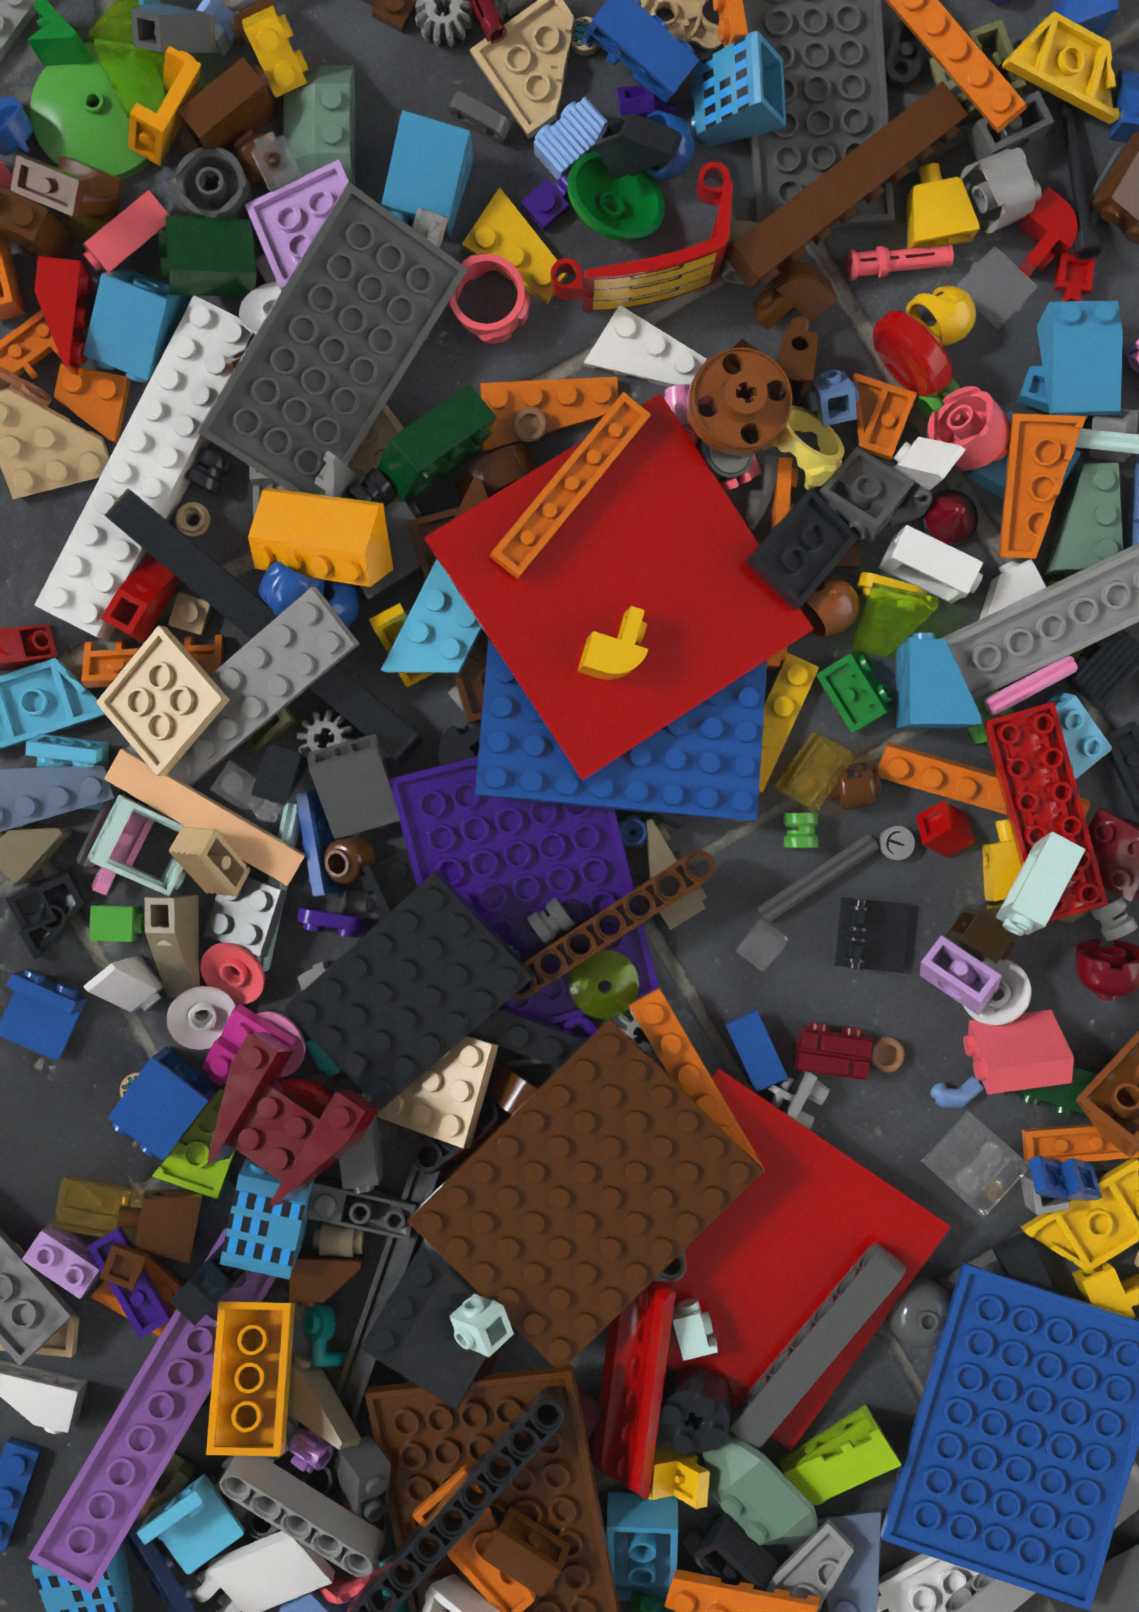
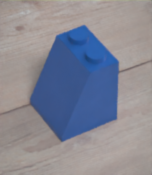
M166 1046L150 1058L107 1119L113 1122L112 1127L124 1137L131 1136L141 1144V1150L145 1154L155 1159L159 1157L161 1160H164L221 1087L213 1083L204 1074Z

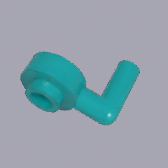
M330 1305L310 1307L303 1319L304 1331L307 1333L308 1338L313 1341L312 1363L316 1367L344 1366L349 1353L326 1352L327 1341L332 1338L336 1327L335 1312Z

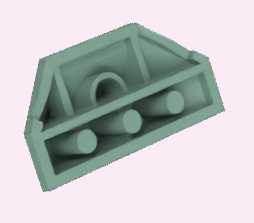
M320 65L305 76L307 84L284 94V163L299 179L339 159L349 182L355 186L354 65Z
M728 1432L726 1442L722 1446L708 1452H703L705 1468L710 1471V1495L745 1530L748 1537L758 1545L799 1543L807 1540L820 1528L814 1506L757 1449L742 1440L733 1438V1434Z

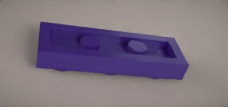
M122 1227L116 1228L87 1246L101 1272L111 1247L116 1241L134 1248ZM145 1266L137 1287L133 1291L107 1281L139 1338L159 1328L171 1319L172 1313Z

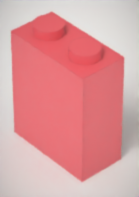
M1051 1009L1023 1013L1013 1022L1000 1026L985 1025L976 1020L969 1021L968 1035L963 1037L964 1049L968 1057L972 1056L975 1078L977 1081L983 1082L987 1095L1072 1083L1074 1056Z

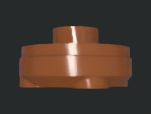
M751 348L724 350L708 359L694 376L687 395V420L697 435L711 448L724 454L749 457L774 442L784 430L792 408L791 386L781 366L770 356ZM723 363H733L738 373H727L723 368ZM767 388L775 389L780 395V401L771 400L768 397ZM697 405H708L713 411V416H702L697 409ZM741 431H751L755 436L756 443H746L741 437Z

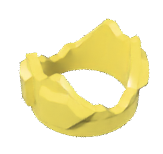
M792 405L789 420L782 433L774 442L762 450L778 447L781 452H791L797 459L798 467L804 469L806 475L804 487L807 490L825 485L841 466L842 457L845 452L841 439L829 425L823 426L816 414ZM812 431L815 433L820 452L805 444L794 432Z

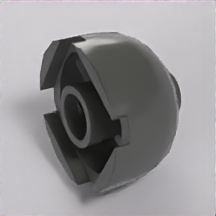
M917 1274L886 1317L889 1328L903 1343L915 1348H932L938 1345L948 1316L951 1296L948 1290L935 1278L924 1274Z

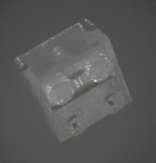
M968 1110L921 1160L982 1218L993 1209L1029 1169V1165L1012 1148Z

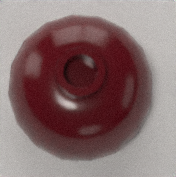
M1102 939L1082 941L1076 947L1075 972L1084 987L1096 993L1098 998L1107 1001L1117 1000L1118 997L1126 996L1139 988V946L1120 940H1113V946H1099Z

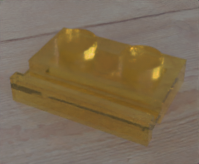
M813 731L774 787L780 793L785 794L795 802L816 813L836 785L840 773L848 768L855 755L850 750Z
M66 1175L61 1180L55 1211L56 1218L52 1228L103 1237L118 1228L116 1226L120 1205L130 1207L134 1188Z

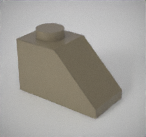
M68 828L25 829L0 832V871L14 884L27 883L73 832Z

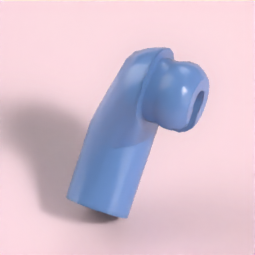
M971 1076L958 1089L947 1088L942 1082L937 1083L932 1087L930 1095L936 1100L935 1104L942 1108H962L983 1091L984 1088Z

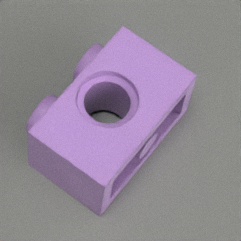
M942 935L921 961L920 966L921 977L977 1015L981 1013L996 993L1001 979L999 973Z
M53 1221L41 1230L22 1258L28 1265L79 1299L93 1287L102 1273L87 1248L90 1244L56 1221Z

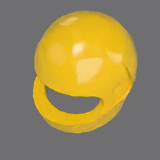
M955 286L938 287L934 290L933 295L927 293L918 294L906 306V312L917 316L919 319H921L918 313L919 304L925 306L933 314L936 324L930 328L941 340L943 346L951 345L964 339L976 321V307L972 297L963 289Z

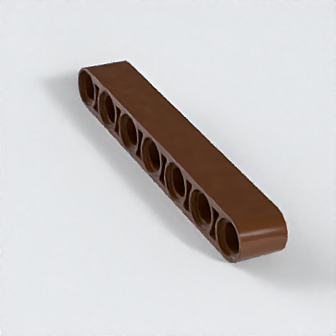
M695 850L688 853L525 960L524 963L535 974L531 980V987L526 991L519 990L512 997L526 999L709 880L715 871L713 857L703 850ZM703 856L708 860L709 869L705 875L695 876L690 872L689 863L693 857ZM672 875L679 880L680 888L676 894L666 895L661 892L659 883L663 877ZM643 895L649 900L650 909L645 914H636L631 910L630 900L634 896ZM605 915H614L619 919L620 929L616 933L609 934L601 928V919ZM584 934L589 938L591 947L587 952L579 953L573 949L571 940L574 935ZM548 953L557 955L561 961L560 969L555 972L547 971L542 964L544 955Z

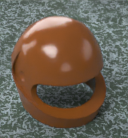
M826 577L815 589V592L805 601L817 614H810L803 605L800 607L814 628L810 632L819 638H825L841 633L852 626L859 613V597L850 583L840 578Z

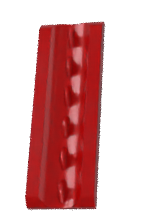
M1052 701L984 721L988 745L1021 867L1033 845L1050 832H1054L1086 849L1048 922L1108 905L1055 702Z
M652 1281L609 1324L599 1405L605 1410L596 1424L591 1460L595 1468L612 1479L621 1482L644 1499L649 1497L676 1295V1291L655 1281Z

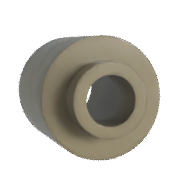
M322 1222L321 1227H315L313 1248L319 1249L320 1256L353 1258L354 1254H363L365 1231Z

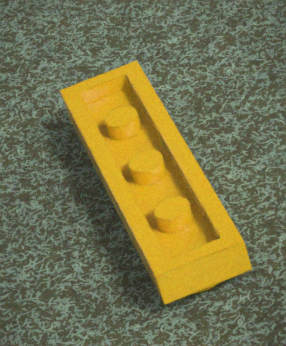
M787 653L786 661H783L764 703L760 793H763L819 669L818 666L790 653Z

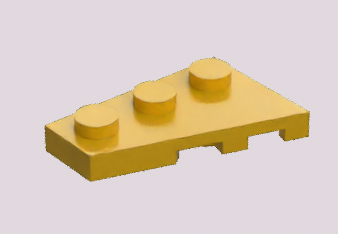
M499 187L462 243V247L471 255L492 254L508 260L519 271L525 290L544 303L549 304L555 295L551 289L550 271L558 260ZM496 270L497 272H499L500 274H502L503 276L512 281L509 274ZM562 273L561 275H559L557 278L558 281L563 283V281L567 277V273Z

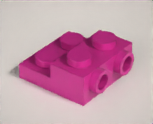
M238 1004L232 1010L221 1036L213 1042L202 1069L209 1073L208 1077L213 1083L226 1085L231 1062L249 1033L267 1032L292 1050L298 1039L243 1005Z

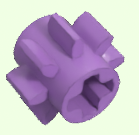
M303 1427L295 1433L290 1442L289 1451L295 1454L290 1463L302 1472L306 1470L311 1473L313 1469L319 1471L330 1461L334 1448L312 1430Z

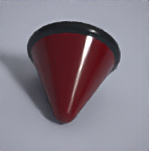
M946 489L932 494L933 501L921 517L922 528L925 534L951 547L966 543L973 536L978 525V512L974 502L969 496L957 490Z

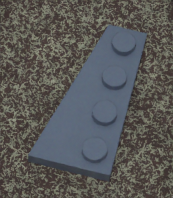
M94 764L93 767L87 768L73 765L0 768V832L117 798L118 794L115 785L104 779L109 771L108 764Z
M882 1509L817 1516L820 1527L830 1519L854 1545V1552L833 1588L826 1596L829 1612H877Z

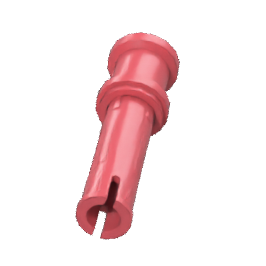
M951 244L890 251L884 246H877L875 250L856 252L855 249H848L845 263L846 274L849 281H855L857 277L876 275L878 279L885 278L889 272L951 267L953 265L954 252Z

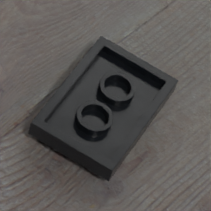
M809 488L744 562L795 611L805 603L859 536L812 488Z

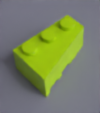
M866 1404L779 1459L785 1477L813 1506L820 1505L835 1495L901 1466L888 1438Z

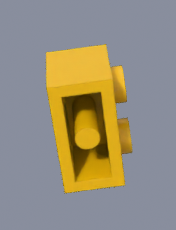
M272 5L242 19L244 31L264 74L270 82V87L275 97L277 98L307 84L304 72L308 71L309 68L301 50L294 51L288 38L294 35L285 14L278 17Z

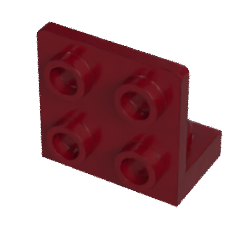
M1100 808L1096 810L1088 830L1103 887L1132 902L1139 898V827Z

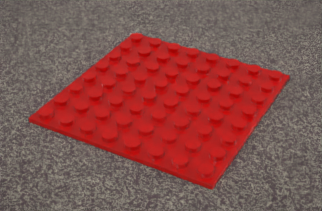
M661 393L640 405L651 414L649 419L518 579L489 556L582 441L424 537L433 554L582 781L814 629L801 608L794 611L744 562L759 544ZM631 606L645 610L642 621L647 623L646 631L641 643L636 642L635 645L649 650L644 660L635 669L621 678L612 680L600 679L578 672L587 637L593 631L617 638L624 613Z
M718 1067L711 1077L761 1161L765 1172L758 1176L685 1249L686 1271L681 1279L675 1282L655 1281L676 1291L674 1307H677L681 1301L697 1299L702 1313L709 1312L713 1333H715L717 1341V1353L683 1361L672 1320L666 1366L675 1372L689 1366H701L707 1368V1372L716 1377L718 1374L722 1376L732 1390L733 1411L872 1244H880L906 1265L905 1273L899 1283L770 1436L791 1451L951 1226ZM676 1257L668 1266L676 1265L679 1259Z

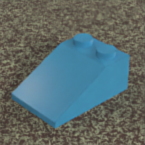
M1118 301L1049 302L1036 326L1049 415H1118L1121 411L1123 341Z
M608 1492L607 1544L618 1601H629L633 1590L667 1599L671 1582L677 1569L678 1498L675 1496L650 1500L648 1498L644 1499L636 1493Z

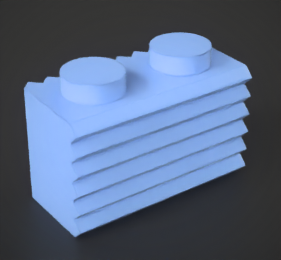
M586 97L578 103L573 101L564 108L560 120H557L552 126L546 124L537 132L534 141V154L544 164L545 168L553 174L554 178L559 180L568 169L573 167L574 163L581 156L597 151L594 144L604 124L608 121Z

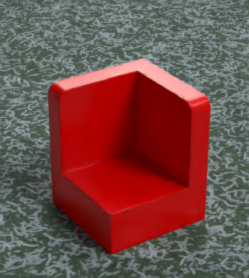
M945 800L916 815L922 844L946 858L975 843L968 815Z

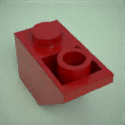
M50 624L0 628V672L58 657Z

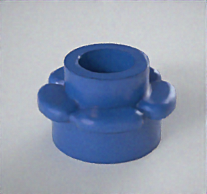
M630 815L624 821L618 823L625 848L630 849L634 847L638 849L646 844V822L641 821L639 816ZM631 829H634L636 831V834L634 836H631L629 834V831Z

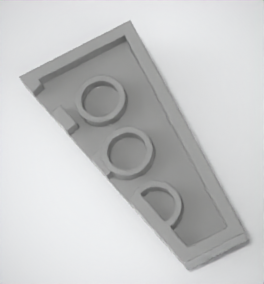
M828 1519L774 1572V1575L771 1577L772 1580L769 1582L770 1585L767 1587V1592L774 1593L776 1588L790 1591V1596L803 1599H807L808 1595L821 1597L817 1611L819 1612L828 1592L833 1588L854 1552V1545Z

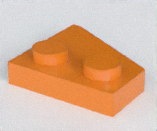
M60 363L54 398L110 442L117 444L120 438L131 380L126 376L79 367L78 375H75Z
M854 372L852 382H856L859 391V402H856L859 448L869 454L892 461L915 403L917 393Z

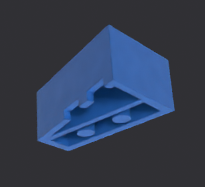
M607 0L592 19L581 40L589 48L594 42L608 52L606 60L615 66L618 61L622 62L633 72V80L665 103L668 102L699 61L691 45L682 39L677 40L668 31V26L660 17L656 15L651 16L641 7L640 0Z

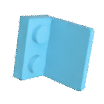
M1055 691L1040 705L1052 701L1055 702L1076 780L1110 752L1112 747L1076 695Z
M39 734L26 741L25 755L36 756L37 766L73 765L87 768L93 767L94 764H108L109 742ZM103 802L84 808L100 810Z
M203 1474L151 1512L136 1534L144 1545L155 1537L162 1540L184 1572L191 1574L243 1536L245 1529L206 1474Z

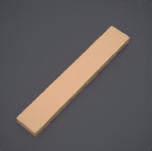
M125 748L120 749L104 778L106 781L185 827L217 829L218 834H222V838H225V842H229V846H232V850H236L239 858L286 886L290 884L306 856L302 851L172 775L156 776L141 757Z

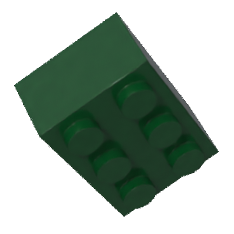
M469 384L391 437L376 469L387 479L402 501L413 494L419 497L432 486L431 481L438 476L445 479L457 469L458 462L464 458L470 461L483 450L481 444L491 436L492 431L490 428L497 416Z

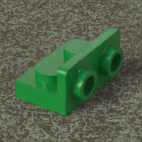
M858 649L816 674L851 733L881 717L893 708L891 703L893 696L884 683L880 684L873 674L875 667L871 659L865 653L861 654Z

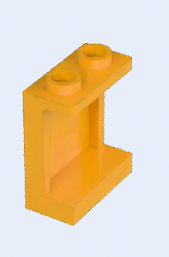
M171 46L166 50L163 88L169 92L157 113L137 102L130 112L128 148L159 166L184 124L177 110L198 94L201 64L189 53L182 50L178 51Z

